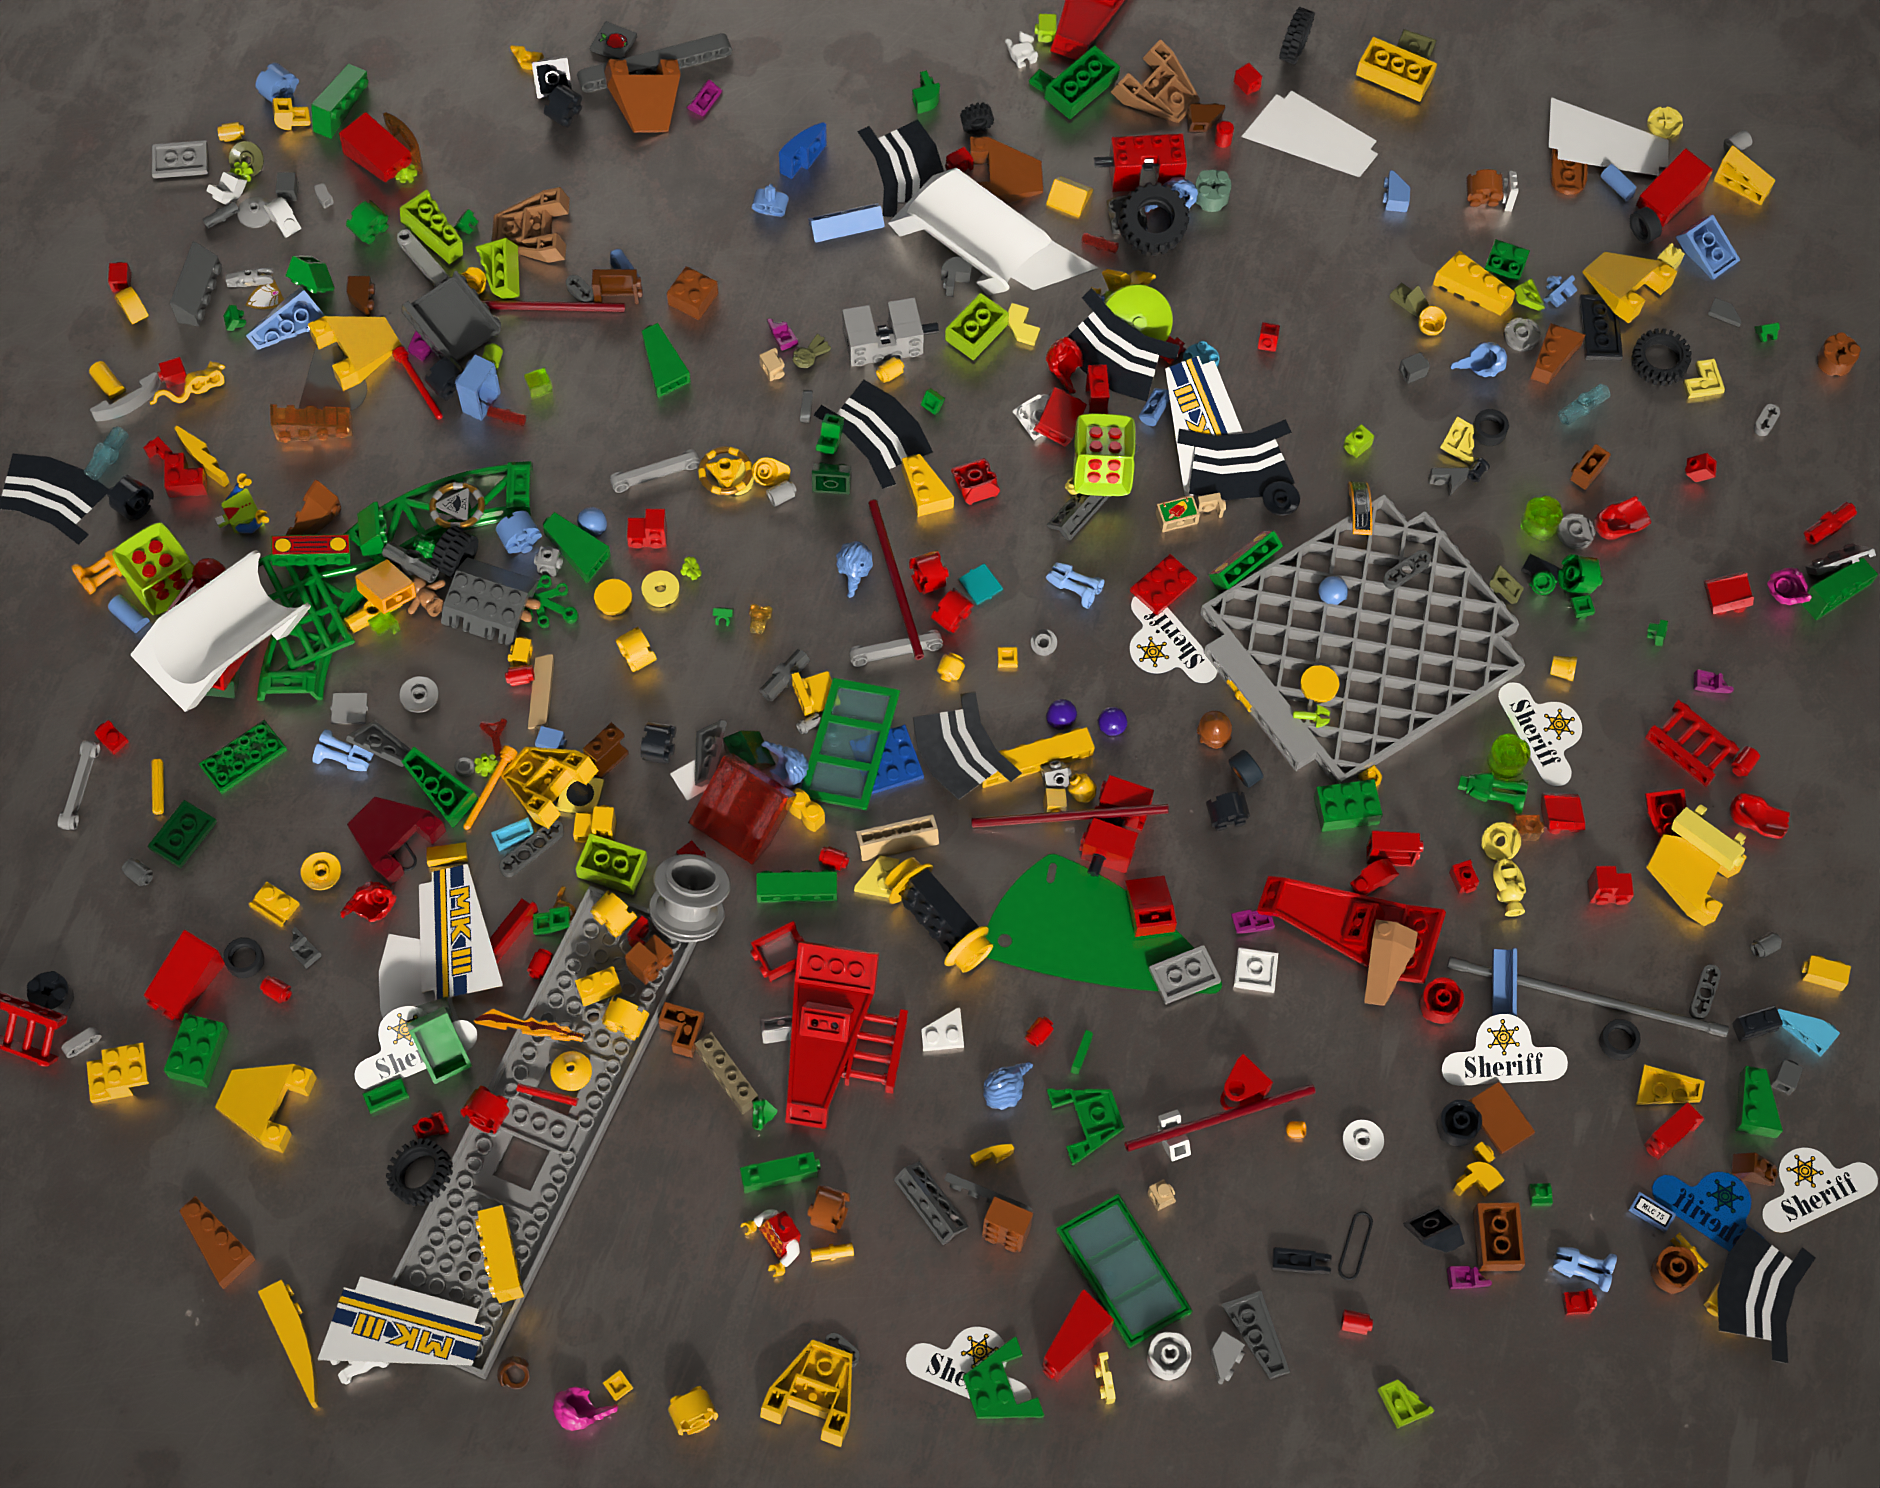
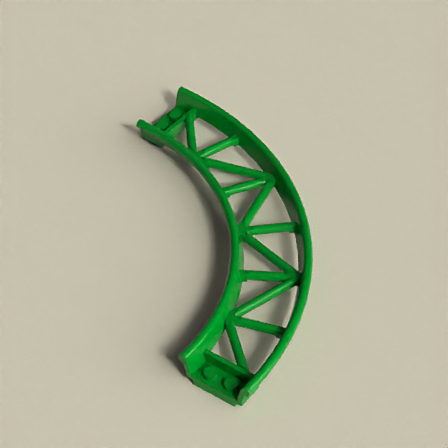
M531 461L508 462L506 465L461 472L424 484L387 502L379 508H383L384 513L395 507L387 532L388 542L393 541L402 510L418 534L415 536H419L421 532L440 539L448 529L437 524L425 530L410 508L415 507L429 511L430 503L411 498L453 482H463L464 479L487 474L507 472V475L484 496L486 506L507 486L506 506L485 509L483 515L475 524L463 530L466 531L484 525L499 523L506 516L508 519L513 517L512 513L517 511H526L531 516L530 481L533 463ZM469 502L468 519H470L477 510L478 503L473 508H471ZM436 508V510H437L438 513L450 515V514H448V513H446V512H444V511H442V510ZM454 518L447 520V522H464L461 519L457 520ZM357 522L344 534H349L350 539L360 547L359 536L357 535L359 531ZM415 536L399 546L406 550H413L412 543ZM383 554L369 555L373 561L330 569L319 573L322 574V579L367 570L385 561L386 558L383 557ZM315 565L317 570H319L322 567ZM309 570L301 581L312 576ZM323 580L328 592L343 599L338 608L342 620L353 614L365 598L357 590V584L348 593ZM312 583L308 587L312 603L316 611L322 608L316 583ZM297 590L289 598L292 607L300 596ZM322 616L320 619L326 629L324 617ZM332 618L326 631L334 645L338 642L341 633ZM295 629L289 634L298 637ZM305 631L308 639L315 641L312 644L315 652L326 648L319 634ZM271 634L260 672L257 700L264 701L266 694L310 693L316 700H323L326 676L333 653L315 660L313 670H291L287 663L278 671H269L271 659L278 641ZM304 650L295 658L298 661L308 655Z

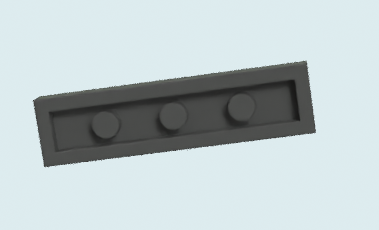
M1075 494L1047 525L1050 529L1059 530L1065 540L1070 541L1110 496Z
M920 1161L904 1167L893 1179L942 1245L947 1244L956 1234L965 1231L969 1227ZM915 1169H917L921 1177L914 1172ZM927 1187L931 1188L934 1194L929 1192ZM939 1203H940V1204H943L944 1207L946 1208V1210L943 1209V1208H941V1206L939 1205ZM951 1219L956 1221L959 1227L956 1228Z

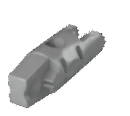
M273 268L243 270L227 274L226 283L228 287H250L271 284L274 282Z

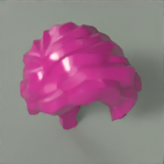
M1784 568L1770 574V580L1767 582L1770 594L1781 604L1793 605L1804 603L1812 598L1811 594L1807 593L1808 585L1798 568Z
M569 1387L566 1391L556 1393L552 1407L558 1423L565 1429L575 1431L577 1429H585L596 1420H601L604 1416L617 1412L618 1405L614 1404L613 1406L595 1408L587 1396L590 1393L589 1389Z

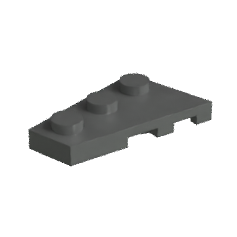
M1850 543L1843 546V549L1828 553L1827 557L1813 560L1812 564L1805 567L1808 574L1821 575L1841 568L1842 563L1859 562V557L1866 555L1870 558L1876 556L1874 548Z
M375 720L348 734L346 741L401 767L404 766L401 761L411 750Z

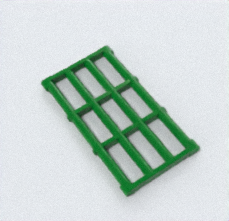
M271 554L259 559L258 567L264 566L276 591L268 595L272 600L279 598L284 607L293 608L287 594L297 590L303 603L311 605L308 610L309 615L302 617L294 627L308 656L297 661L286 637L278 640L288 659L287 663L291 670H296L301 666L355 643L352 634H349L337 610V604H334L322 580V574L318 572L315 565H307L312 576L302 581L294 565H286L285 567L294 584L283 589L270 563L272 561ZM316 583L327 607L316 611L305 589V586ZM331 613L344 639L334 645L320 617ZM313 621L326 647L316 653L302 625Z

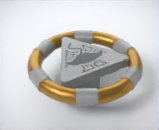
M453 482L441 487L431 497L429 511L433 520L446 529L452 526H458L462 529L472 526L481 518L485 509V500L480 490L473 485L463 482ZM462 490L448 498L439 501L443 494H445L448 491ZM471 492L478 501V508L472 517L468 519L469 494ZM436 508L452 515L454 519H461L464 522H447L440 517Z

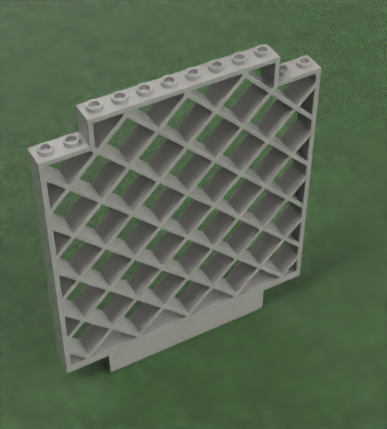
M1385 495L1371 502L1372 535H1367L1365 550L1337 545L1340 533L1345 530L1352 531L1351 514L1202 605L1200 615L1218 636V639L1206 645L1204 654L1225 682L1227 680L1232 681L1239 689L1238 691L1242 693L1252 706L1250 714L1295 771L1315 760L1333 784L1349 783L1358 777V774L1373 765L1376 766L1522 673L1525 666L1523 658L1516 654L1510 642L1505 640L1516 633L1519 626L1515 615L1506 609L1505 603L1496 597L1493 589L1486 585L1480 573L1471 567L1469 560L1461 555L1458 547L1451 543L1445 531L1436 525L1432 516H1429L1425 511L1407 522L1406 517L1395 508L1393 501ZM1382 509L1395 526L1376 523V511ZM1422 525L1426 531L1416 530L1415 528ZM1373 535L1400 539L1398 556L1370 551ZM1333 538V544L1325 543ZM1406 541L1433 545L1431 562L1425 570L1420 572L1429 574L1427 591L1399 586L1396 589H1388L1383 583L1366 580L1368 563L1393 568L1405 560L1407 557H1403ZM1439 546L1455 566L1436 563ZM1307 553L1331 556L1328 573L1300 568L1302 556ZM1335 557L1363 562L1361 579L1333 574ZM1296 561L1295 567L1288 566L1292 562ZM1409 566L1402 567L1403 570L1412 571ZM1271 575L1293 579L1291 596L1262 591L1264 580ZM1434 575L1462 580L1460 596L1432 592ZM1329 576H1338L1345 581L1348 589L1359 591L1357 607L1353 608L1327 604L1324 601L1319 602L1295 597L1297 582L1300 580L1320 584ZM1468 581L1484 601L1465 598ZM1259 583L1258 590L1250 589ZM1364 592L1392 597L1390 613L1386 614L1362 609ZM1233 598L1256 602L1253 620L1224 615L1226 603ZM1397 598L1425 603L1423 619L1419 620L1395 615ZM1260 603L1288 608L1286 626L1257 621ZM1430 604L1458 609L1456 626L1428 621ZM1221 606L1220 614L1218 615L1215 609ZM1293 609L1321 614L1319 632L1290 627ZM1463 611L1491 615L1489 632L1461 627ZM1326 615L1354 620L1352 638L1324 633ZM1498 616L1507 628L1496 634L1495 627ZM1359 622L1387 626L1385 644L1357 639ZM1393 627L1421 632L1418 650L1390 645ZM1229 628L1250 631L1248 650L1243 647ZM1255 633L1283 637L1281 655L1252 650ZM1426 633L1454 638L1452 655L1424 651ZM1288 639L1316 643L1314 661L1287 657ZM1459 640L1487 644L1485 662L1457 657ZM1327 645L1349 649L1348 666L1342 667L1320 663L1321 646ZM1493 646L1499 650L1512 667L1491 663ZM1355 651L1382 655L1381 674L1353 669ZM1388 657L1415 661L1414 680L1386 675ZM1422 663L1450 668L1447 686L1420 681ZM1258 664L1279 667L1276 686L1273 685ZM1316 665L1329 667L1336 673L1338 678L1345 679L1343 697L1335 696L1328 702L1317 703L1310 698H1306L1299 689L1282 687L1283 668L1305 672L1306 669ZM1459 669L1483 674L1481 688L1474 691L1453 687L1455 670ZM1489 675L1497 676V678L1488 683ZM1350 681L1379 685L1376 704L1348 699ZM1384 687L1412 691L1410 710L1382 705ZM1418 693L1445 697L1444 711L1438 715L1415 711ZM1285 699L1307 703L1306 712H1311L1312 704L1341 709L1338 728L1331 726L1316 728V724L1309 723L1310 720L1305 719L1303 722L1301 719L1293 718L1292 713L1294 710ZM1451 699L1460 700L1451 706ZM1346 710L1374 715L1372 734L1343 729ZM1386 717L1407 721L1406 735L1401 739L1377 735L1379 718ZM1413 723L1423 724L1413 730ZM1315 736L1336 739L1333 759ZM1341 740L1369 745L1368 760L1363 763L1339 760ZM1375 747L1385 748L1374 755Z

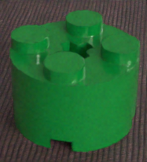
M369 200L370 203L364 201L352 211L351 215L353 217L351 220L347 219L346 222L347 228L362 242L367 244L374 242L375 236L379 232L384 233L389 227L387 224L388 215L371 200Z
M1570 554L1563 559L1561 563L1563 565L1562 571L1559 570L1558 572L1559 585L1563 590L1588 595L1597 586L1602 584L1603 577L1601 576V569L1597 558Z

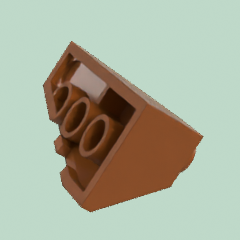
M315 479L303 498L305 504L301 512L297 511L295 514L294 527H290L286 535H316L340 513L341 505L338 497Z

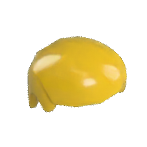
M469 267L465 272L461 273L466 278L468 286L471 289L473 288L478 295L485 290L487 278L481 269Z
M1428 306L1419 315V329L1427 335L1439 334L1445 327L1446 314L1437 306Z

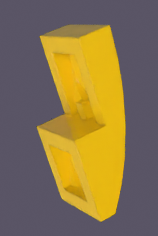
M1002 1144L982 1149L970 1156V1163L975 1168L992 1158L997 1164L1014 1153V1146L1012 1144Z

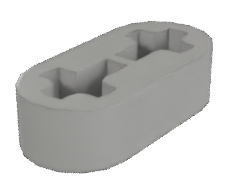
M1768 404L1764 407L1754 425V432L1757 435L1766 436L1770 433L1780 415L1778 406ZM1770 411L1773 412L1771 418L1767 417ZM1763 423H1766L1767 425L1764 429L1760 428Z
M90 1027L64 1043L62 1050L66 1057H74L97 1043L101 1039V1034L96 1027Z

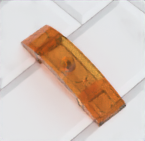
M387 112L383 113L385 125L394 137L401 134L411 149V163L415 166L419 175L422 174L423 162L414 134L400 119Z

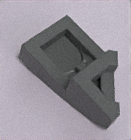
M294 927L292 929L293 939L290 942V948L293 956L307 969L322 955Z

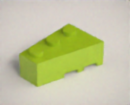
M507 238L476 246V251L479 252L481 257L480 262L485 268V275L492 293L503 300L520 296L518 245Z

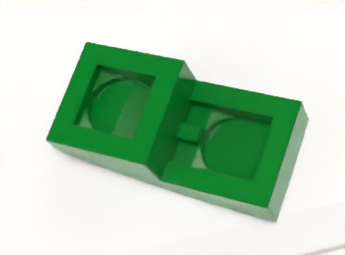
M569 906L552 908L546 913L533 914V933L536 936L557 932L570 927Z

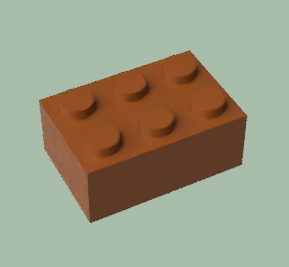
M994 1196L984 1219L982 1236L990 1243L996 1244L998 1242L1005 1245L1004 1248L1011 1252H1021L1031 1230L1033 1213Z
M1477 1203L1473 1209L1479 1271H1521L1525 1265L1519 1203Z

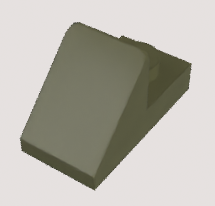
M1401 282L1389 296V298L1417 318L1429 306L1418 285L1412 290Z
M1501 565L1497 566L1490 580L1489 587L1493 589L1494 593H1500L1511 604L1517 603L1524 588Z

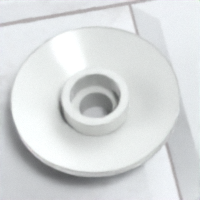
M1357 1120L1346 1127L1343 1133V1145L1352 1157L1358 1160H1370L1378 1156L1382 1151L1384 1136L1381 1129L1373 1122ZM1360 1139L1365 1140L1366 1144H1365V1145H1361V1144L1359 1143V1140H1360Z

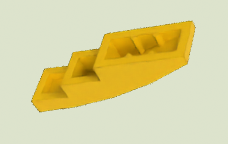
M176 425L175 431L187 453L199 467H203L204 472L225 488L230 483L227 474L219 469L218 462L215 457L210 455L206 443Z

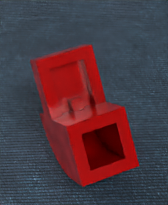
M1380 859L1361 871L1362 873L1350 885L1357 894L1368 896L1378 887L1386 886L1399 873L1389 859Z

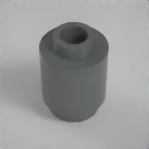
M130 858L122 867L125 876L138 886L149 884L153 878V871L138 859Z
M1770 931L1753 940V943L1750 944V949L1756 958H1764L1781 949L1782 940L1777 933Z

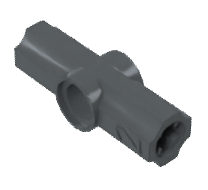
M388 542L383 548V557L399 565L400 570L405 574L417 575L429 583L434 582L440 570H438V567L422 559L421 554L415 550H406L393 542Z
M797 649L785 663H780L774 669L769 680L759 689L763 697L768 701H773L785 687L789 688L792 685L791 674L800 673L810 662L807 654Z

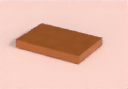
M1500 1082L1468 1100L1480 1111L1482 1115L1481 1128L1501 1155L1535 1134L1532 1126Z

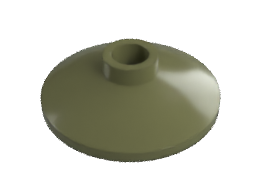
M242 141L232 147L229 153V164L231 168H235L234 164L236 162H240L241 165L242 162L248 163V168L253 169V174H249V176L254 177L263 167L264 156L256 144ZM248 156L251 158L250 163L246 160Z

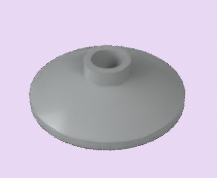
M259 196L244 200L238 207L240 212H237L240 222L250 228H259L268 224L271 218L263 206L270 201Z
M423 676L407 680L402 685L399 693L401 704L407 710L416 713L431 709L439 697L438 687L434 681ZM418 696H423V698L417 699Z

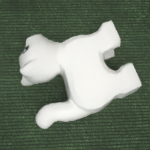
M1022 31L1019 32L1020 44L1013 45L1012 40L1008 38L1005 40L1010 56L1016 62L1018 68L1026 66L1023 62L1025 58L1032 64L1037 62L1038 52L1034 51L1032 45L1034 41L1033 36Z

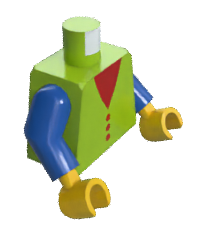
M240 473L237 476L238 483L221 504L225 514L215 518L219 528L230 524L234 533L252 534L259 527L264 526V523L269 522V518L265 516L267 512L261 509L258 510L248 488H245V486H249L252 483L251 479L246 478L247 474Z

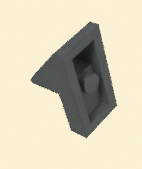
M1431 468L1428 477L1429 484H1448L1449 496H1451L1466 480L1469 468Z

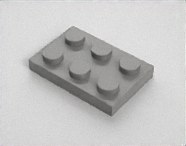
M206 140L152 144L153 178L208 174V144Z
M1204 945L1149 966L1151 976L1165 1005L1221 982Z

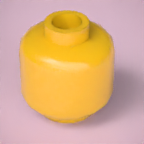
M954 653L943 655L937 667V672L941 674L940 678L949 683L951 680H959L965 668L963 658Z
M1075 774L1069 779L1070 784L1067 789L1076 801L1087 803L1096 796L1097 786L1087 774Z

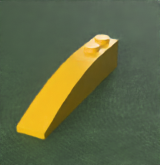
M281 1279L258 1291L310 1404L316 1408L318 1407L316 1370L310 1341L300 1317L303 1311L299 1303H294L291 1298L294 1292L290 1284L285 1285Z

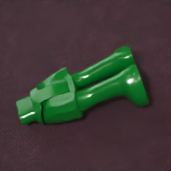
M1493 773L1470 774V777L1461 775L1458 789L1466 791V794L1483 802L1497 800L1513 805L1514 812L1521 815L1529 780H1499L1494 778ZM1493 788L1505 789V790L1514 791V792H1516L1517 794L1508 793V792H1501V791H1496V790H1492V789H1493Z

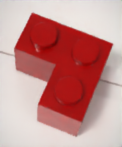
M184 452L164 454V487L169 498L207 495V476L203 467L188 468Z
M646 509L645 518H628V547H652L658 549L667 546L665 509Z
M1596 866L1587 880L1590 903H1596L1597 905H1606L1608 903L1625 905L1634 896L1631 873H1617L1616 866Z

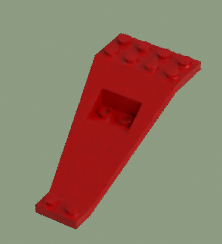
M1065 0L1050 52L1077 61L1088 51L1089 46L1125 0Z
M1268 876L1257 908V912L1260 915L1279 917L1369 968L1375 921H1391L1418 932L1415 953L1408 961L1406 969L1398 981L1421 984L1425 983L1446 915L1445 910L1441 908L1406 905L1275 876Z
M806 941L798 942L785 1123L826 1129L830 1103L876 991L879 953ZM812 1020H818L819 1024L815 1025ZM836 1022L839 1027H833L832 1023Z

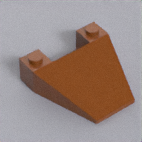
M609 59L604 71L607 87L633 133L668 132L680 79L678 60H660L656 69V75H629L626 59Z
M970 137V155L974 158V164H989V181L977 182L979 185L1005 204L1043 193L1042 162L990 137Z

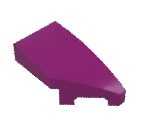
M1699 669L1694 672V690L1712 693H1732L1734 688L1727 685L1722 679L1724 676L1721 673L1716 675L1715 673Z
M1450 1266L1447 1268L1449 1289L1488 1287L1492 1285V1282L1489 1279L1486 1280L1475 1266L1473 1268L1470 1266Z

